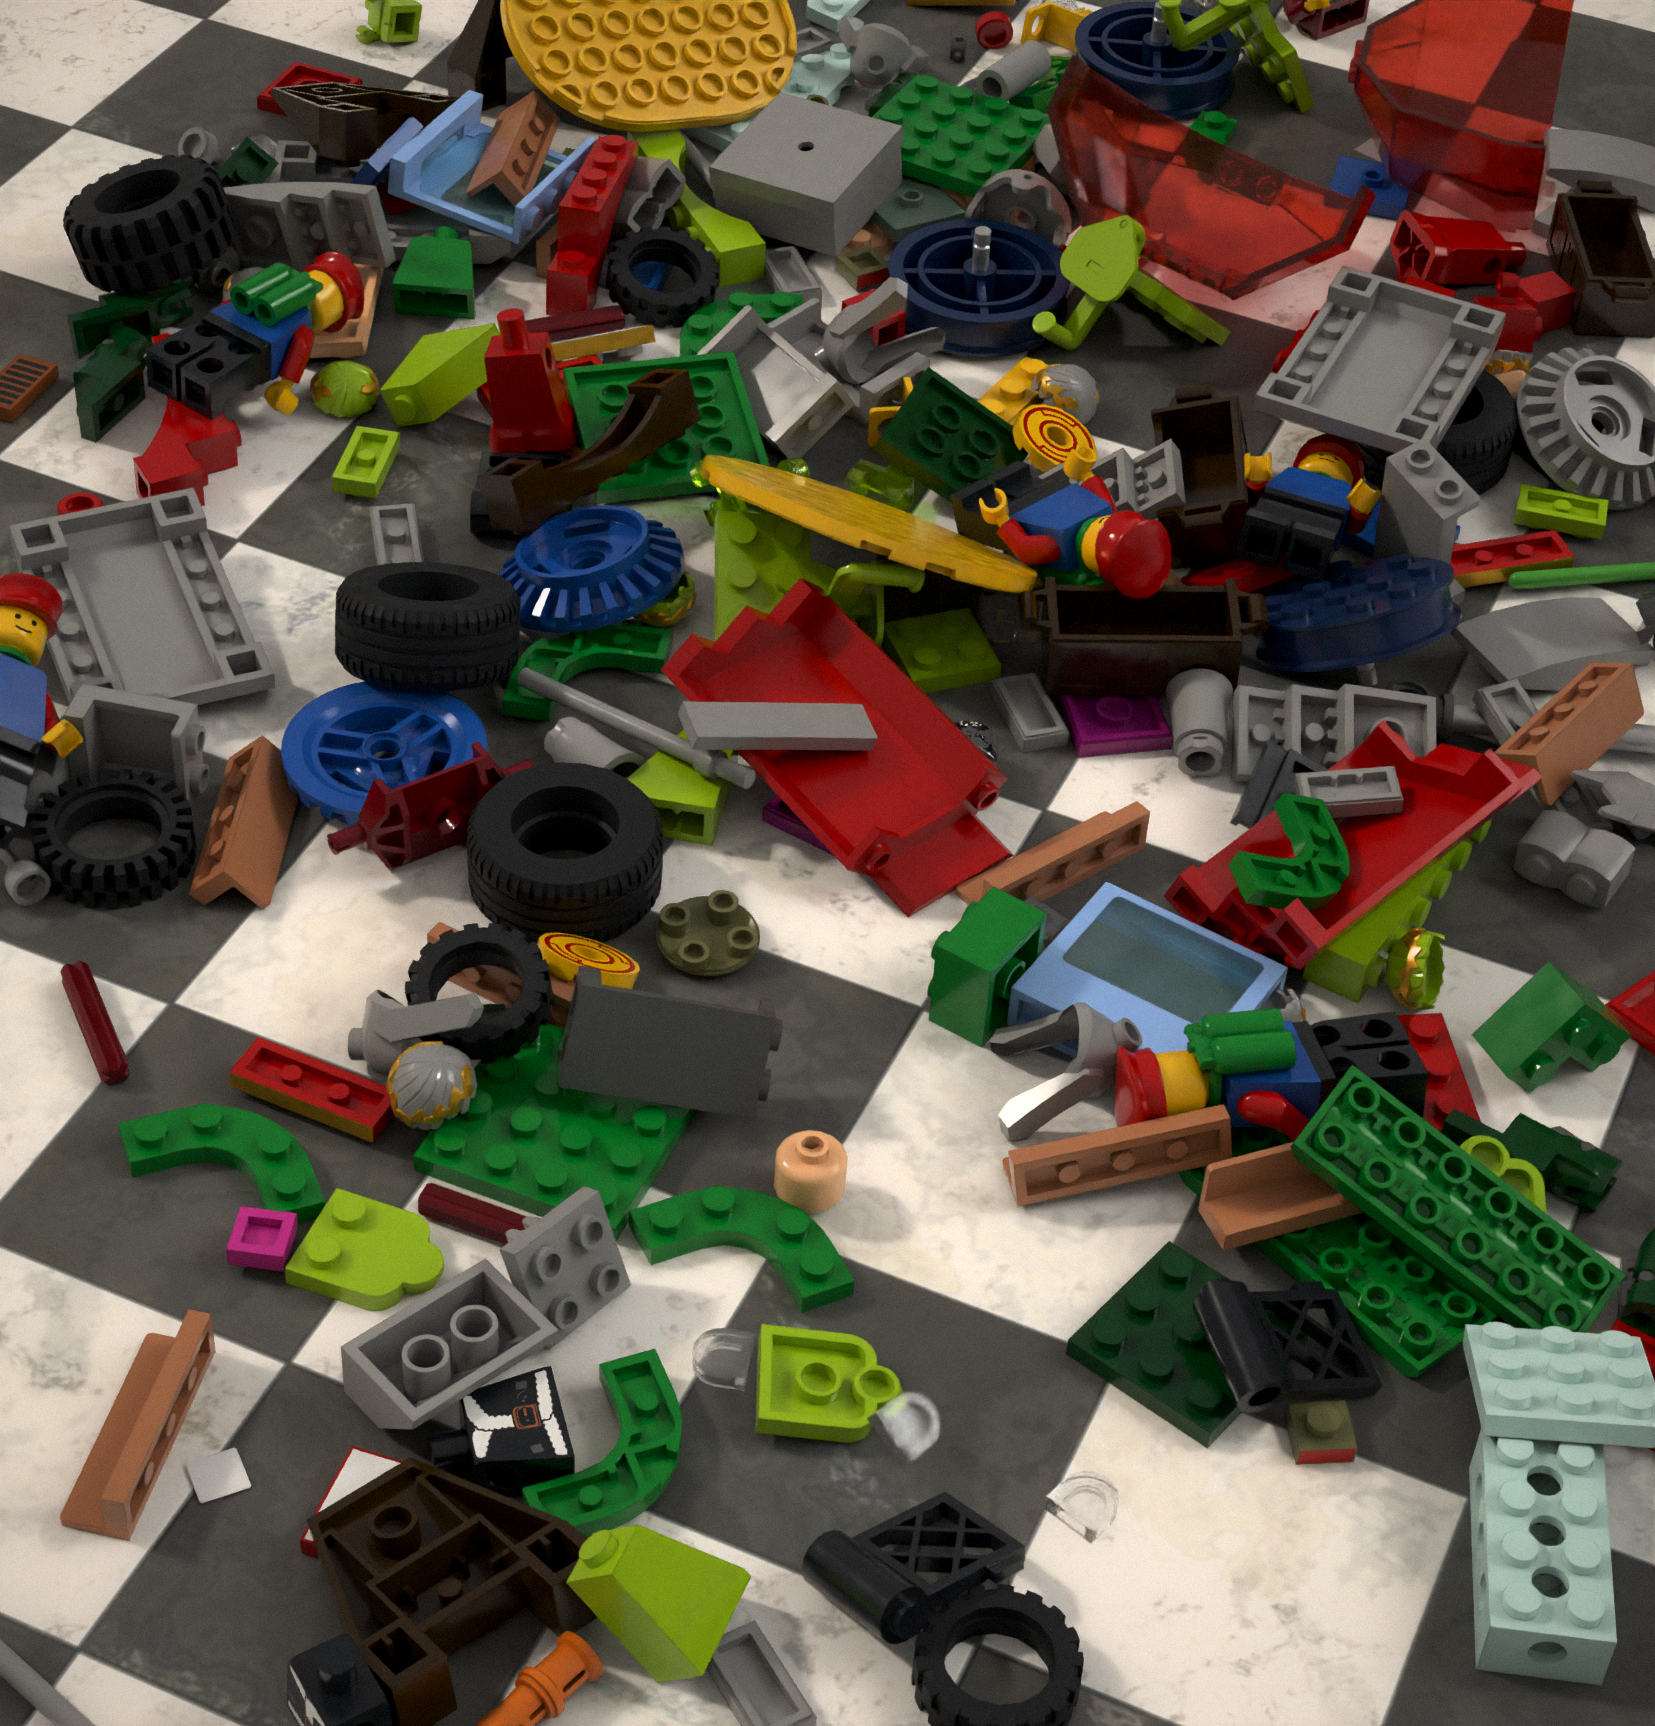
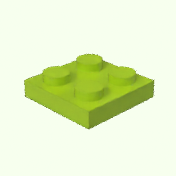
M969 608L948 610L919 617H908L884 623L882 642L891 659L924 693L989 682L1000 678L1002 665Z

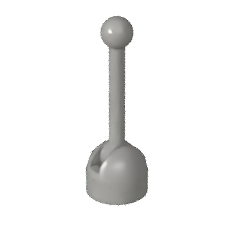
M0 848V859L8 867L4 876V883L9 895L16 903L23 906L33 905L41 901L47 895L51 886L48 874L39 864L31 860L16 862L5 848Z

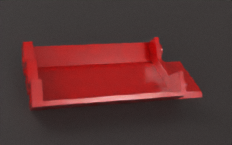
M800 578L769 614L746 605L715 642L692 633L661 669L683 695L692 702L847 703L863 705L878 737L873 750L736 751L848 871L870 876L907 917L956 890V887L961 883L1014 856L976 816L979 811L986 810L997 800L1000 794L999 788L1008 778L821 587Z
M1383 720L1360 746L1327 771L1394 766L1404 799L1402 813L1333 818L1348 851L1350 870L1340 890L1328 904L1319 909L1309 911L1297 898L1284 909L1248 904L1241 896L1239 887L1228 866L1238 851L1276 858L1295 857L1292 844L1284 833L1283 825L1275 810L1199 868H1196L1194 864L1187 868L1176 878L1164 894V897L1182 918L1216 934L1233 938V942L1263 956L1269 951L1285 957V965L1301 970L1543 777L1534 767L1500 759L1491 749L1481 754L1441 743L1423 758L1417 757L1410 750L1404 738L1395 733Z

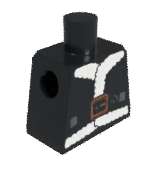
M551 1366L542 1367L476 1389L459 1400L460 1429L428 1435L433 1467L444 1470L468 1465L472 1483L506 1497H522V1488L575 1473V1456Z
M341 1634L294 1656L288 1661L286 1700L287 1706L298 1726H393L387 1698L350 1635Z

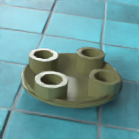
M716 890L709 896L693 897L678 903L665 905L660 911L656 940L662 955L680 970L700 976H719L742 968L754 957L760 943V931L754 917L738 904V898L734 893L727 890Z

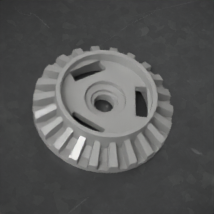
M1563 348L1557 354L1551 352L1537 362L1524 376L1517 395V416L1526 445L1545 473L1568 493L1609 500L1608 509L1611 510L1633 509L1642 506L1655 497L1654 385L1640 371L1626 362L1606 354L1595 355L1591 349L1582 348L1578 352L1572 348ZM1578 381L1591 382L1597 385H1579ZM1592 419L1597 420L1603 425L1606 435L1600 433L1593 426ZM1641 433L1644 443V453L1639 451Z

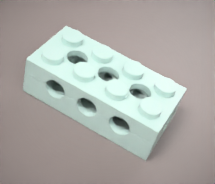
M1481 1428L1469 1467L1476 1670L1602 1685L1617 1645L1603 1444L1483 1436Z

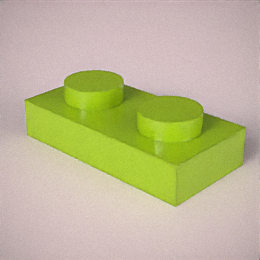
M356 426L332 475V491L351 494L355 497L377 498L400 449V432Z
M1521 484L1513 523L1525 525L1536 530H1556L1557 532L1568 533L1578 538L1589 537L1602 540L1606 526L1609 500Z

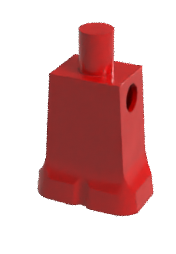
M1404 210L1400 213L1390 238L1391 252L1397 267V280L1401 283H1405L1410 276L1434 284H1497L1498 272H1504L1506 266H1521L1526 259V247L1522 242L1505 241L1491 222L1426 216Z
M511 308L501 311L497 314L500 335L491 337L484 356L493 415V424L489 432L490 450L492 452L526 453L528 451H558L572 447L576 444L578 438L575 415L564 392L549 333H527L525 318L521 309Z

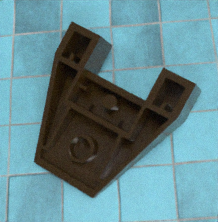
M478 0L447 60L448 95L460 98L468 90L483 95L482 112L506 103V58L514 56L502 26L501 0Z
M337 82L271 88L273 99L317 154L322 157L336 159V165L341 167L360 166V160L369 159L409 117L416 118L424 126L421 129L422 131L459 99L435 93Z
M408 1458L307 1519L343 1632L351 1636L383 1690L389 1703L393 1726H432L457 1710L458 1706L447 1657L526 1607L558 1637L565 1631L575 1633L598 1618L566 1583L579 1559V1550L587 1540L571 1524L563 1519L413 1458Z

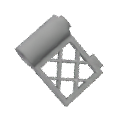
M1033 40L1026 41L982 71L978 77L966 81L961 86L970 88L974 93L989 98H1002L1009 101L1049 73L1051 68L1050 54L1041 43Z

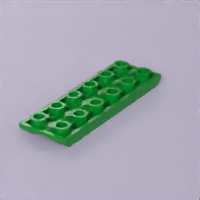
M1353 1065L1290 1146L1294 1156L1300 1163L1514 1328L1542 1330L1548 1326H1559L1572 1332L1587 1333L1626 1275Z
M1268 1127L1231 1128L1232 1158L1291 1143L1276 1129ZM1207 1166L1179 1171L1183 1183L1198 1197H1201ZM1365 1212L1252 1243L1296 1282L1322 1281L1325 1289H1337L1359 1337L1406 1377H1419L1462 1345L1465 1324L1484 1325L1489 1322H1496L1497 1315Z

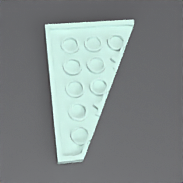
M844 43L832 45L829 50L819 54L803 56L800 61L793 63L792 73L781 92L804 99L812 94L820 95L828 100L829 106H832L841 97L840 90L844 86L851 87L856 82L850 70L851 53L847 52ZM759 113L746 120L732 124L685 128L681 130L723 152Z

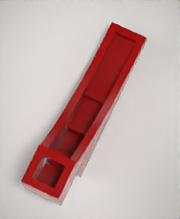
M619 135L599 136L558 206L557 253L547 269L546 315L555 316L594 308L610 233L625 185L638 158L639 142L627 141L626 138Z
M169 333L153 336L152 345L169 337ZM167 397L166 411L159 430L144 454L133 458L138 497L145 498L194 488L201 506H205L203 487L208 485L207 474L238 466L237 447L242 445V439L236 422L234 420L229 421L224 413L210 420L182 405V399L177 402Z

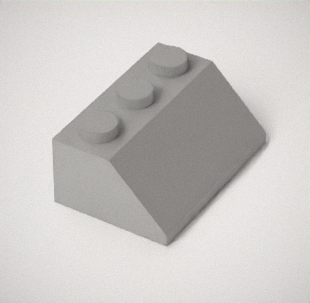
M485 1258L342 1345L341 1358L344 1392L379 1429H415L557 1339L558 1329Z

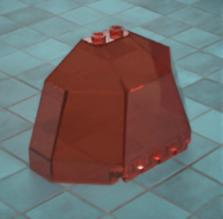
M1414 0L1368 25L1364 41H1356L1354 57L1350 62L1348 83H1355V96L1388 178L1471 220L1491 222L1498 231L1516 233V229H1533L1547 145H1544V133L1552 126L1574 0Z
M1072 55L1047 107L1072 205L1077 208L1081 226L1085 227L1122 215H1128L1138 221L1145 229L1146 239L1139 256L1140 258L1231 300H1236L1348 251L1376 197L1374 192L1361 184L1356 196L1349 197L1290 176L1230 149L1148 107L1091 69L1074 55Z

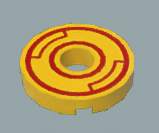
M1046 404L1031 405L1024 409L1017 418L1012 430L1018 449L1021 451L1024 447L1030 454L1027 460L1043 472H1047L1065 462L1071 449L1078 453L1081 446L1086 445L1097 453L1093 437L1081 422L1062 409Z
M558 932L545 933L539 937L537 943L543 960L545 959L547 962L549 973L566 982L574 981L578 966L580 965L600 969L602 985L633 989L640 972L638 963L631 957L611 946L589 938Z

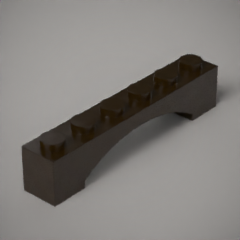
M654 369L627 386L629 392L627 400L610 427L588 449L569 461L544 469L542 461L507 459L478 477L492 528L511 530L516 535L532 533L540 528V522L551 515L561 514L570 509V503L579 497L597 492L600 489L599 485L607 479L625 474L629 470V465L639 459L648 458L656 454L657 448L665 442L683 437L686 434L685 430L701 420L688 370Z

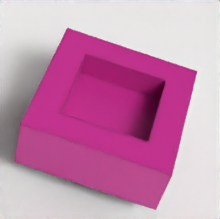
M240 1206L226 1248L228 1265L284 1272L298 1230L297 1213Z

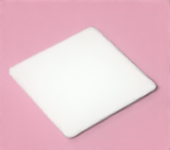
M236 1448L221 1451L185 1464L200 1503L209 1502L251 1487Z

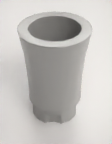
M1191 669L1184 671L1172 678L1166 688V697L1173 726V749L1178 757V768L1184 774L1191 777L1198 775L1209 777L1216 774L1223 767V756L1227 750V723L1233 688L1230 681L1224 675L1213 670Z
M565 717L558 720L556 726L547 732L544 740V749L552 756L554 763L588 764L608 769L628 778L646 762L643 756L620 746L604 736L592 725L582 723L576 717Z

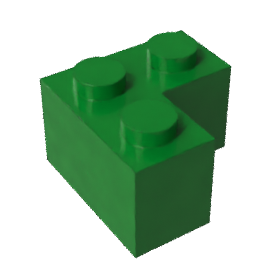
M1548 962L1487 1019L1472 1036L1508 1079L1532 1093L1538 1086L1549 1082L1556 1075L1558 1067L1569 1057L1594 1072L1600 1065L1608 1063L1618 1054L1621 1045L1631 1037V1034L1595 993Z

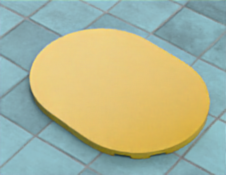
M501 0L500 4L502 26L511 52L527 77L537 88L556 104L575 116L591 123L620 131L651 132L719 126L746 120L761 112L781 92L792 73L794 56L797 53L796 26L787 0Z
M708 455L704 458L700 474L702 478L710 481L711 485L834 540L858 549L863 548L886 555L889 560L923 571L928 569L950 576L951 579L980 587L1010 593H1022L1033 589L1038 574L1028 565L991 547L900 509L817 480L769 466L717 455Z

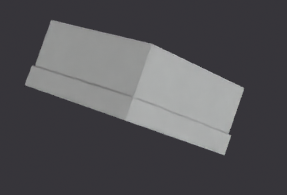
M779 92L709 166L710 184L714 186L715 207L727 215L750 222L760 235L836 257L874 215V210L903 182L901 160L903 126Z

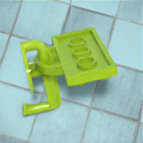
M1159 0L1164 21L1176 49L1180 51L1191 50L1232 26L1230 30L1236 36L1240 48H1244L1246 57L1253 67L1260 66L1267 83L1270 86L1276 84L1278 92L1286 104L1292 102L1301 113L1315 106L1297 51L1279 32L1267 6L1271 0H1216L1218 2L1216 7L1185 25L1179 10L1182 0Z
M1122 215L1080 228L1064 250L1060 260V269L1063 276L1086 292L1065 325L1061 326L1056 323V317L1049 311L1037 314L1032 321V328L1036 333L1041 334L1044 338L1061 348L1071 351L1083 342L1108 303L1119 299L1126 290L1134 294L1135 298L1144 305L1163 315L1166 321L1179 330L1185 331L1201 343L1210 338L1222 346L1231 331L1138 266V258L1146 239L1145 229L1138 221L1128 215Z
M718 510L715 516L714 642L746 605L769 614L801 578L821 587L881 648L884 635V586L906 587L911 592L916 593L924 584L925 571L906 565L884 564L882 560L873 559L871 563L852 562L848 566H843L836 571L829 565L811 561L810 529L775 514Z

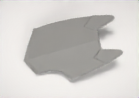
M1580 769L1571 772L1570 777L1572 779L1600 788L1611 802L1610 805L1602 806L1598 810L1599 815L1624 823L1637 840L1645 839L1655 832L1654 784L1645 782L1624 771H1590L1588 769Z

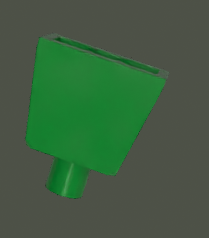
M441 226L435 229L433 237L416 236L411 239L393 279L396 313L475 319L471 243L467 240L458 239L459 235L455 229Z

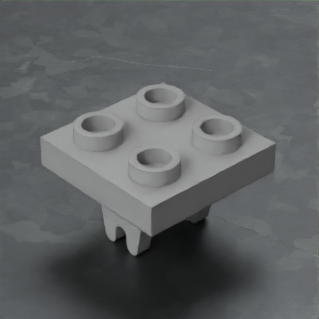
M585 1186L542 1218L525 1217L522 1220L525 1230H508L505 1233L508 1243L499 1249L512 1285L558 1329V1338L543 1347L547 1350H550L631 1286L600 1193Z

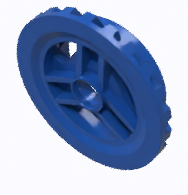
M599 505L570 510L540 523L539 529L523 536L516 547L515 555L506 560L503 564L504 569L497 575L511 582L521 598V627L540 632L571 633L612 625L649 609L667 596L680 581L685 568V558L680 539H677L675 532L671 528H664L663 524L656 520H645L640 513L629 508Z
M364 681L329 691L305 705L294 716L287 726L282 739L283 774H286L287 785L291 791L299 793L301 802L308 808L320 807L321 816L331 820L337 819L344 824L354 826L359 821V814L374 780L381 778L391 790L428 776L434 760L445 762L446 766L444 769L473 759L471 744L479 742L487 751V737L482 722L476 713L459 698L446 691L403 690ZM382 751H391L397 754L395 757L387 759L373 756L375 753Z

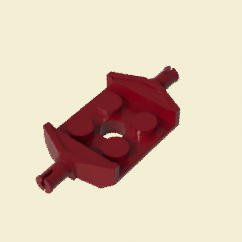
M479 742L471 744L473 759L390 790L384 781L378 778L371 785L359 814V821L354 826L328 834V845L332 853L338 855L343 851L363 844L367 851L373 849L389 871L467 841L469 818L477 802L499 781L517 771L536 765L531 759H526V761L505 769L499 768ZM444 813L442 820L435 823L437 818Z

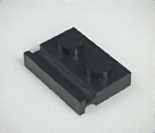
M1271 738L1261 751L1230 823L1235 826L1241 824L1250 829L1275 810L1273 805L1284 792L1296 794V773L1321 772L1328 769L1291 748L1289 751H1286L1276 745L1277 740Z

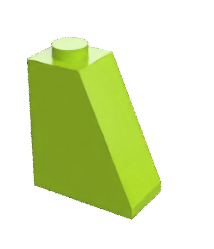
M495 323L422 336L380 389L397 427L434 422L487 381L484 356L491 337L500 335Z
M684 730L677 735L688 740ZM659 750L626 778L641 789L657 808L663 825V838L713 846L733 783L720 777L713 780L697 773L692 764L662 750ZM722 750L726 752L729 760L738 763V752L736 750Z
M636 1524L611 1530H600L593 1533L581 1546L579 1559L566 1583L657 1683L703 1676L751 1576L740 1566Z

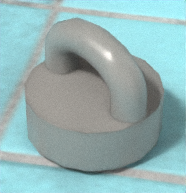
M195 126L188 129L179 141V157L182 154L191 155L194 158L199 157L209 164L213 161L220 162L223 158L222 154L217 152L218 141L215 135L202 127Z

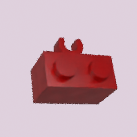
M1498 272L1496 297L1474 296L1473 304L1506 313L1503 329L1495 350L1532 353L1533 342H1539L1541 337L1542 317L1537 316L1538 311L1526 301L1516 299L1520 276L1511 272Z

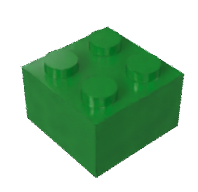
M994 886L979 902H971L956 926L950 932L947 930L943 931L932 948L931 958L935 960L933 977L927 990V995L931 997L929 1021L982 1048L993 1036L995 1030L1001 1028L1007 1021L1011 987L1042 954L1047 913Z

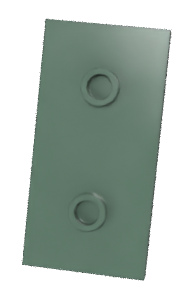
M902 174L903 182L874 210V215L870 218L892 241L897 243L912 232L928 225L965 219V211L939 186Z

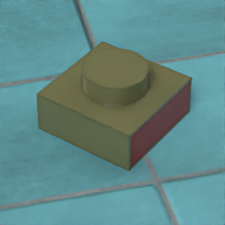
M872 246L836 255L835 270L856 290L870 288L875 284L885 282L889 278V262Z
M1346 1400L1288 1402L1285 1421L1296 1465L1354 1462L1358 1447Z

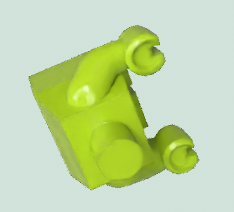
M415 0L365 1V8L369 10L367 23L373 30L364 25L357 27L356 31L360 35L356 34V38L364 44H370L372 41L382 40L385 43L418 41L422 4Z

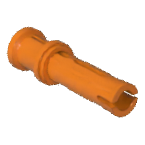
M571 1631L563 1632L556 1639L557 1647L537 1666H527L520 1671L515 1680L516 1688L475 1726H534L541 1719L548 1720L558 1717L565 1709L564 1701L586 1681L595 1682L603 1675V1667L599 1657L583 1638Z

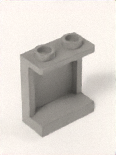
M81 684L63 715L64 719L69 721L83 737V743L69 754L73 787L78 788L77 776L85 773L88 774L92 782L99 781L98 770L110 769V776L119 778L121 769H132L133 780H138L142 771L153 773L154 784L162 777L170 781L171 788L178 787L184 793L185 801L189 800L192 806L197 794L205 792L210 774L208 764L203 763L202 751L205 745L206 730L199 723L198 704Z

